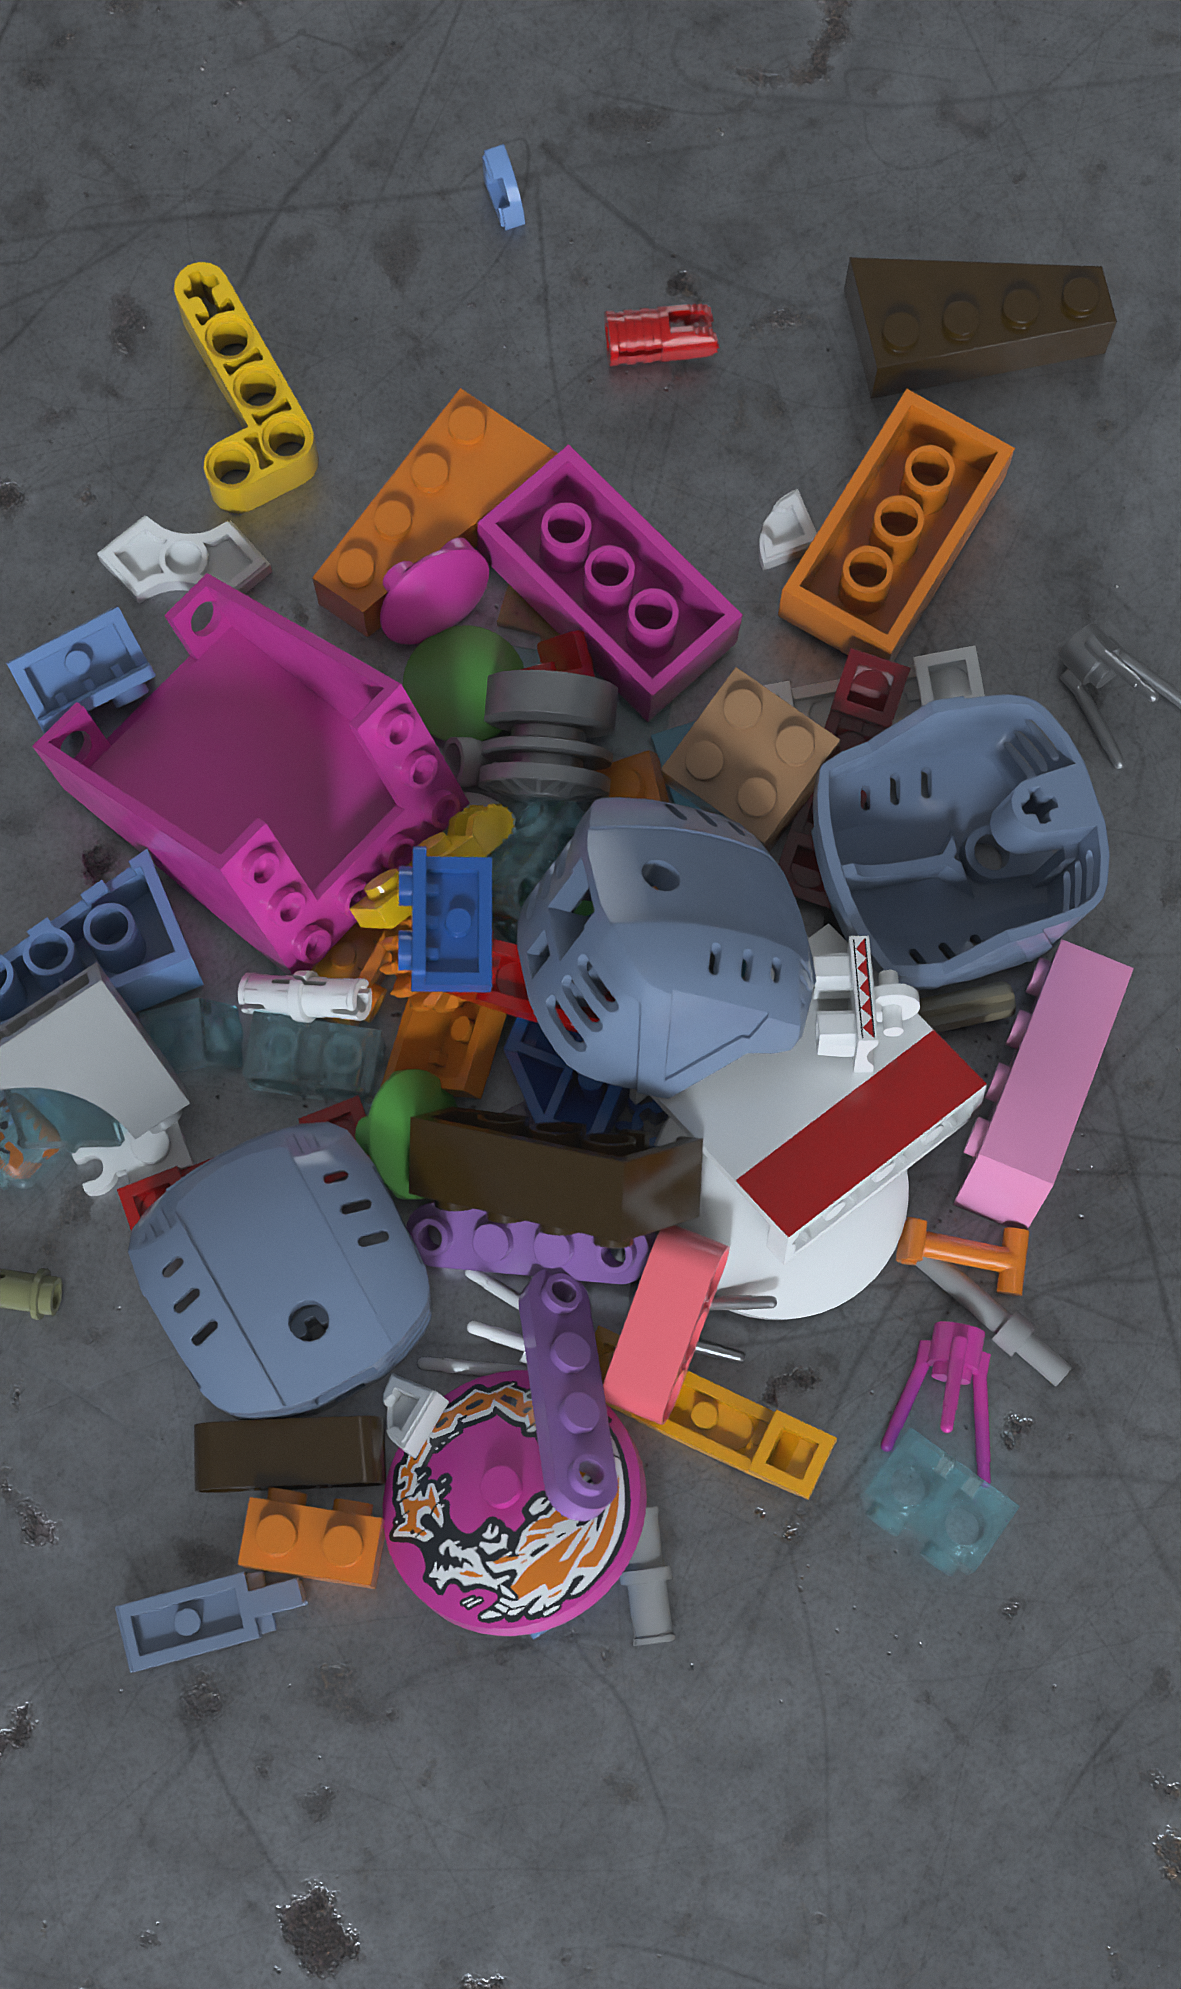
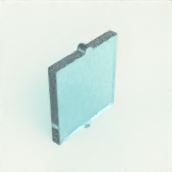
M29 1087L4 1090L22 1150L66 1148L69 1153H76L79 1148L119 1147L125 1140L120 1122L99 1106L83 1098L45 1088Z

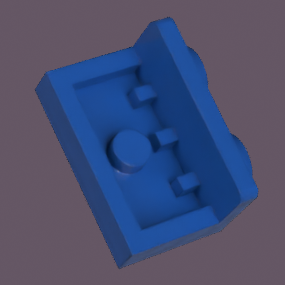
M413 846L412 866H399V906H412L411 930L398 931V970L411 971V991L491 992L492 857L426 856V846Z

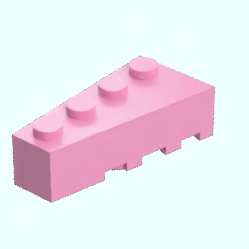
M1063 939L1051 961L1039 957L1025 991L1036 996L1030 1013L1019 1009L1005 1045L1015 1050L1009 1065L1007 1066L999 1062L992 1076L984 1098L994 1103L987 1120L978 1116L969 1135L963 1153L972 1156L953 1205L1003 1226L1028 1230L1055 1183L1134 968Z

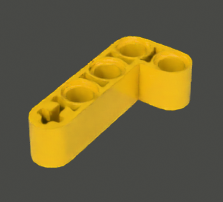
M196 262L189 264L179 272L174 283L175 296L186 330L243 429L212 446L204 458L203 468L213 501L218 507L228 513L242 514L310 480L318 469L319 456L314 433L308 418L227 276L214 264ZM202 298H207L209 303L215 304L217 314L211 319L208 310L201 300ZM237 343L246 346L237 355L225 356L220 354L221 349L229 344ZM264 392L274 395V398L269 403L262 406H254L247 403L249 398L257 393ZM287 442H297L303 445L302 449L295 455L281 456L275 453L280 445ZM234 469L244 470L249 473L240 483L226 484L220 481L224 474Z

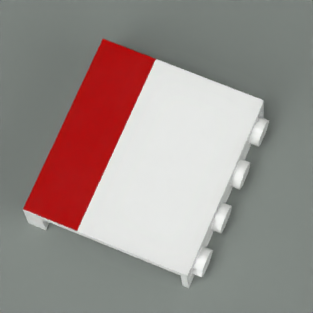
M829 923L811 937L807 936L812 957L833 953H847L848 942ZM771 968V978L774 980L775 973ZM872 968L873 984L876 987L879 986L878 973ZM812 997L803 1036L792 1050L773 1054L747 1053L669 1099L651 1096L688 1137L703 1139L702 1152L770 1224L766 1246L783 1265L979 1114L987 1083L918 1013L909 1019L903 1020L904 1032L899 1036H886L883 1031V1022H877L879 1042L878 1046L873 1049L874 1070L873 1072H853L852 1056L817 1055L815 1038L817 1011H848L847 998L813 999ZM630 1089L629 1098L635 1105L648 1096Z

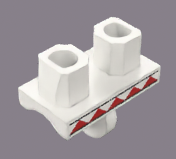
M849 936L847 953H833L812 957L816 976V983L813 986L812 992L813 999L847 998L848 1011H817L815 1020L817 1055L852 1056L853 1072H873V1049L878 1046L879 1042L877 1022H883V1031L886 1036L894 1037L901 1035L904 1032L903 1020L911 1018L920 1009L919 994L914 987L899 984L898 973L894 970L881 971L878 974L879 986L874 987L869 936Z

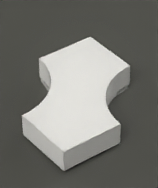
M144 515L97 553L100 562L138 604L163 592L175 590L189 591L206 573L246 594L273 572L271 564L232 521H227L210 531L185 534L164 529Z

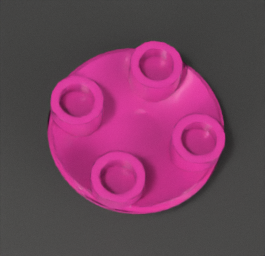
M455 538L447 542L439 551L423 557L414 564L410 561H403L394 565L386 573L382 582L383 587L388 592L380 612V624L385 635L396 643L418 644L426 638L459 624L475 608L485 592L489 580V567L486 559L465 538Z

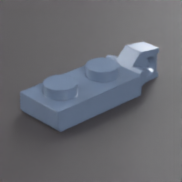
M259 1571L248 1574V1572L236 1573L115 1607L129 1670L130 1673L262 1638L264 1633L278 1630L274 1614L308 1605L302 1578H295L267 1586L264 1571Z

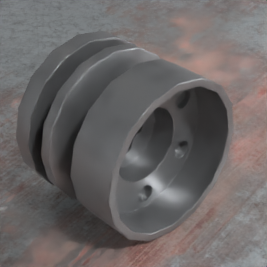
M512 670L489 675L487 679L484 722L498 729L511 732V736L496 737L482 741L481 756L498 763H491L480 767L478 787L488 792L512 797L517 801L540 805H570L575 802H591L596 799L609 797L611 778L595 771L611 767L613 753L603 747L587 743L586 738L601 737L614 732L618 687L611 682L595 677L558 671Z

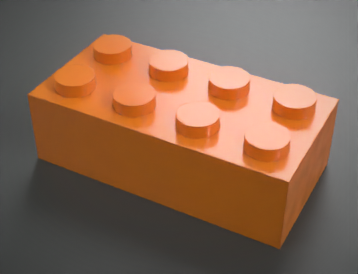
M906 389L782 589L778 617L846 655L849 654L850 648L894 662L1005 479L1015 448Z

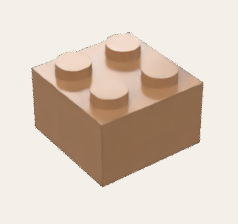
M735 667L660 770L665 784L703 811L740 823L770 852L814 792L815 777L822 764L841 753L840 739Z

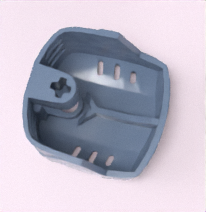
M1004 694L967 699L964 696L930 701L868 742L842 751L823 763L816 774L813 793L814 828L811 830L819 871L833 913L847 942L849 941V936H869L872 968L878 974L884 970L896 971L899 984L912 986L916 990H937L941 986L974 980L1007 970L1027 961L1029 963L1034 962L1053 949L1064 934L1091 912L1104 897L1108 884L1110 852L1106 823L1085 762L1069 734L1053 715L1036 700L1021 695ZM1037 726L1047 735V737H1048V738L1051 740V742L1054 744L1055 748H1054L1053 745L1048 741V739L1042 734V732L1037 728ZM1020 732H1022L1033 743V745L1042 754L1043 758ZM1009 743H1011V744L1020 752V754H1021V755L1026 759V761L1031 765L1032 769L1029 767V765L1024 761V759L1019 755V753H1018ZM922 771L926 772L928 776L927 799L921 795ZM890 778L896 782V805L890 802ZM861 790L865 791L867 795L866 811L861 807ZM985 843L997 849L1001 855V868L990 870L983 867L975 857V845ZM1059 849L1055 854H1053L1052 850ZM970 939L975 940L978 945L973 946ZM939 946L947 952L951 959L948 960L939 950ZM909 953H912L920 962L919 965L916 964Z
M605 797L596 799L578 823L572 839L567 843L542 880L524 902L517 924L518 954L528 999L537 1021L551 1045L565 1063L580 1074L594 1080L634 1089L637 1093L669 1099L747 1053L773 1054L790 1051L803 1036L816 976L801 913L784 872L763 844L740 823L728 818L684 805L645 798ZM580 900L593 901L595 912L591 917L571 913V911ZM711 953L715 956L713 974L708 970ZM743 960H745L747 964L744 980L741 977V968ZM771 968L775 973L774 980L771 978ZM609 991L616 999L614 1002H609L605 999V995ZM555 1005L562 1007L584 1041L577 1042L574 1040L559 1019ZM581 1007H590L600 1020L592 1022Z
M330 1122L305 1123L279 1130L275 1129L217 1155L167 1188V1191L149 1206L132 1229L128 1253L142 1295L147 1298L163 1329L188 1367L199 1390L217 1408L229 1413L240 1421L307 1418L327 1411L388 1375L407 1358L424 1336L432 1320L433 1303L428 1273L397 1207L377 1172L376 1166L346 1129ZM341 1172L348 1174L346 1180L331 1184L324 1182L325 1177ZM366 1200L372 1203L371 1207L366 1210L347 1215L341 1213V1209L345 1205ZM383 1232L389 1235V1239L385 1242L366 1247L359 1246V1240L363 1237ZM176 1259H183V1265L171 1277L166 1278L164 1276L165 1270ZM193 1289H198L200 1291L199 1297L182 1313H177L176 1306ZM307 1305H315V1306H312V1307L303 1309L299 1314H297V1315L295 1316V1318H294L293 1321H292V1318H293L295 1312H297L301 1307H304V1306H307ZM215 1321L218 1323L217 1329L203 1343L197 1346L194 1345V1337L210 1322ZM321 1324L326 1333L320 1339L312 1341V1334L309 1330L315 1325Z

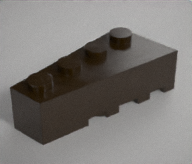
M849 258L844 293L871 399L904 393L906 389L914 391L1104 354L1117 323L1102 266Z
M448 1107L410 1117L409 1194L435 1200V1207L437 1209L456 1212L471 1209L486 1211V1219L496 1223H519L523 1221L538 1223L539 1231L548 1235L586 1234L593 1236V1244L605 1248L630 1247L633 1245L634 1238L700 1217L703 1139L679 1136L675 1142L654 1146L649 1145V1132L623 1129L620 1133H592L586 1135L587 1124L569 1121L539 1122L529 1126L530 1116L460 1107Z

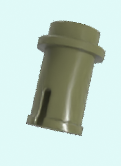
M0 1268V1308L30 1312L31 1318L35 1320H41L44 1315L54 1316L59 1309L62 1298L61 1277L52 1276L47 1268H40L37 1273Z

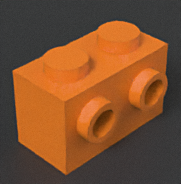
M278 1488L268 1489L267 1500L254 1497L249 1498L238 1565L247 1569L376 1589L385 1540V1520L372 1517L373 1504L334 1498L332 1510L306 1506L308 1494Z

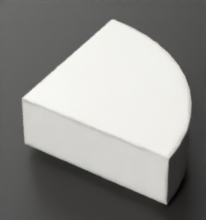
M798 489L779 499L763 523L758 545L762 571L803 557L817 534Z
M392 1373L385 1387L382 1403L387 1407L386 1420L388 1430L386 1431L389 1438L407 1454L416 1459L449 1401L435 1390Z

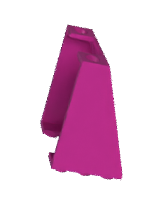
M206 573L164 615L190 656L107 739L87 710L76 702L32 747L63 789L140 853L148 849L154 864L285 974L293 975L299 970L310 971L357 922L349 908L367 896L364 887L378 875L391 869L399 871V866L409 864L412 861L413 846H418L429 837L442 833L448 827L449 819L456 813L462 812L463 808H466L470 803L401 683ZM211 601L213 604V615L209 624L204 629L193 632L191 619L195 610L202 603ZM75 731H82L84 743L80 752L74 758L60 750L67 736Z

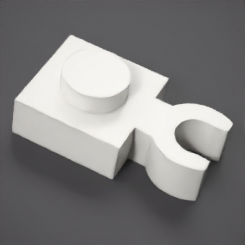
M179 1120L162 1132L152 1134L149 1130L136 1140L120 1123L111 1127L116 1145L105 1148L102 1145L90 1143L82 1145L72 1152L73 1159L78 1165L90 1160H99L103 1163V1172L100 1177L82 1184L84 1191L89 1196H99L107 1193L115 1186L118 1177L126 1174L131 1184L175 1166L185 1169L194 1165Z

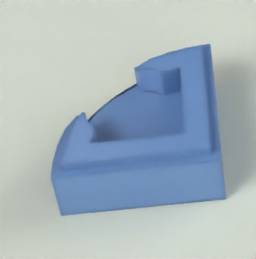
M504 144L484 150V155L482 156L484 183L501 227L504 226L506 231L524 225L525 217L522 201Z

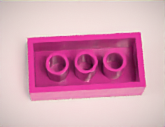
M569 444L478 522L477 551L482 554L487 563L560 635L570 631L582 630L585 635L588 651L593 660V668L606 681L618 687V693L647 722L737 643L743 614Z

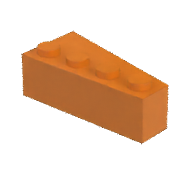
M460 388L312 577L318 604L366 637L371 636L381 628L380 612L388 593L383 587L382 582L386 573L394 565L403 561H410L414 564L423 557L439 551L447 542L455 538H465L475 548L477 546L478 522L558 453Z

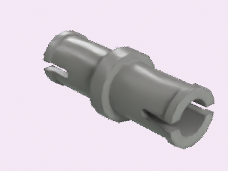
M658 1506L646 1507L643 1529L636 1550L625 1571L620 1576V1585H627L634 1634L633 1646L676 1640L672 1628L666 1580L673 1578L671 1565L664 1566L657 1515L659 1513Z

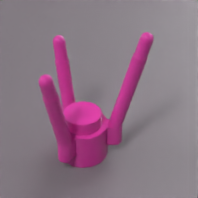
M943 1321L934 1323L932 1340H919L916 1362L891 1416L880 1446L885 1452L893 1449L930 1366H933L931 1376L934 1379L946 1382L940 1428L944 1433H949L953 1430L960 1386L970 1384L972 1376L978 1485L985 1489L991 1483L987 1373L991 1354L982 1351L985 1338L983 1330L957 1322Z

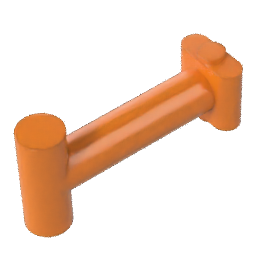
M915 1217L906 1218L898 1241L897 1262L906 1265H917V1262L923 1261V1257L999 1272L996 1293L1008 1296H1022L1030 1231L1020 1228H1004L1002 1246L929 1232L926 1231L927 1221Z

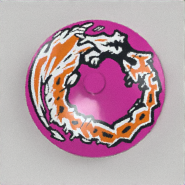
M528 1370L497 1372L469 1381L443 1396L449 1403L416 1459L400 1447L394 1455L384 1487L382 1504L383 1519L385 1520L384 1534L388 1550L396 1569L409 1588L435 1613L449 1622L464 1629L495 1636H518L545 1631L564 1624L593 1606L610 1590L629 1564L639 1542L646 1515L647 1490L643 1463L630 1433L616 1413L606 1404L618 1479L617 1493L612 1502L596 1518L588 1521L569 1519L560 1514L551 1505L545 1492ZM580 1472L581 1477L586 1482L593 1484L589 1475Z

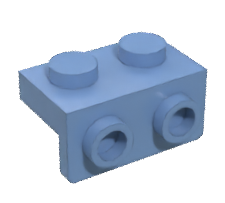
M115 606L6 662L43 733H46L76 702L82 705L90 716V710L109 700H112L115 707L118 708L149 692L145 682L156 676L119 606Z

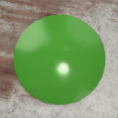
M453 626L426 638L415 648L404 670L403 687L430 735L443 740L445 743L450 737H471L480 741H486L504 731L484 722L488 676L497 672L520 670L524 668V665L514 647L497 633L477 626Z
M421 1069L394 1071L378 1090L372 1102L369 1116L363 1117L358 1122L355 1133L356 1142L366 1155H370V1159L376 1166L377 1172L385 1186L400 1199L424 1198L409 1194L410 1117L448 1107H457L453 1095L441 1089L440 1079L434 1074Z

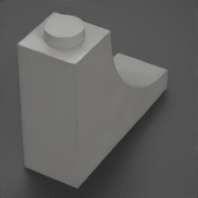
M97 962L0 1025V1090L34 1087L57 1090L78 1096L99 1106L112 1115L128 1130L135 1140L149 1130L152 1134L166 1130L182 1116V1108L190 1104L184 1083Z

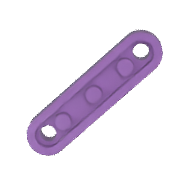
M435 1200L418 1207L410 1215L406 1224V1229L411 1235L423 1263L428 1266L534 1276L537 1272L547 1269L551 1275L563 1273L578 1281L627 1284L640 1278L657 1238L654 1232L634 1238L633 1245L624 1248L626 1252L625 1261L620 1262L613 1257L610 1248L593 1244V1236L581 1233L567 1236L548 1235L539 1231L538 1223L529 1221L496 1223L486 1219V1211L471 1209L456 1212L437 1209L435 1207ZM430 1225L435 1226L440 1231L442 1236L441 1245H437L431 1240L429 1236Z
M543 1269L537 1272L522 1290L519 1297V1312L544 1487L548 1500L560 1514L572 1520L588 1521L602 1513L615 1498L618 1489L588 1293L580 1281L563 1273L551 1275L547 1269ZM580 1472L589 1475L593 1484L586 1482L581 1477Z

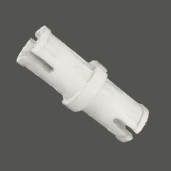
M299 970L293 975L286 976L248 972L244 974L239 983L238 1002L243 1005L241 1010L246 1014H283L291 1016L297 1022L309 1023L317 1017L362 1021L367 1018L371 1010L372 990L367 988L369 982L364 978L337 979L319 977L316 972L309 970Z

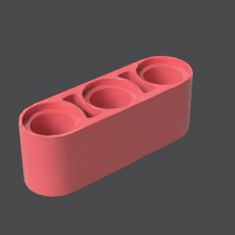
M677 1225L660 1230L648 1257L603 1383L605 1402L664 1425L680 1393L730 1252L729 1246Z

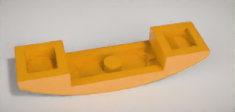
M599 1325L595 1332V1339L603 1384L620 1335ZM690 1371L686 1373L676 1403L664 1425L605 1402L609 1407L672 1439L808 1500L837 1441L836 1437L777 1409L774 1412Z

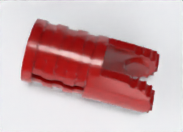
M708 304L658 306L653 309L646 307L639 308V310L605 311V343L609 366H619V364L633 365L637 362H668L714 356L713 354L718 352L719 344L716 332H713L712 328L709 329L713 327L712 322H714L711 307H708Z

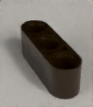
M335 1416L218 1421L194 1424L195 1492L234 1493L268 1491L269 1488L305 1490L385 1485V1417Z

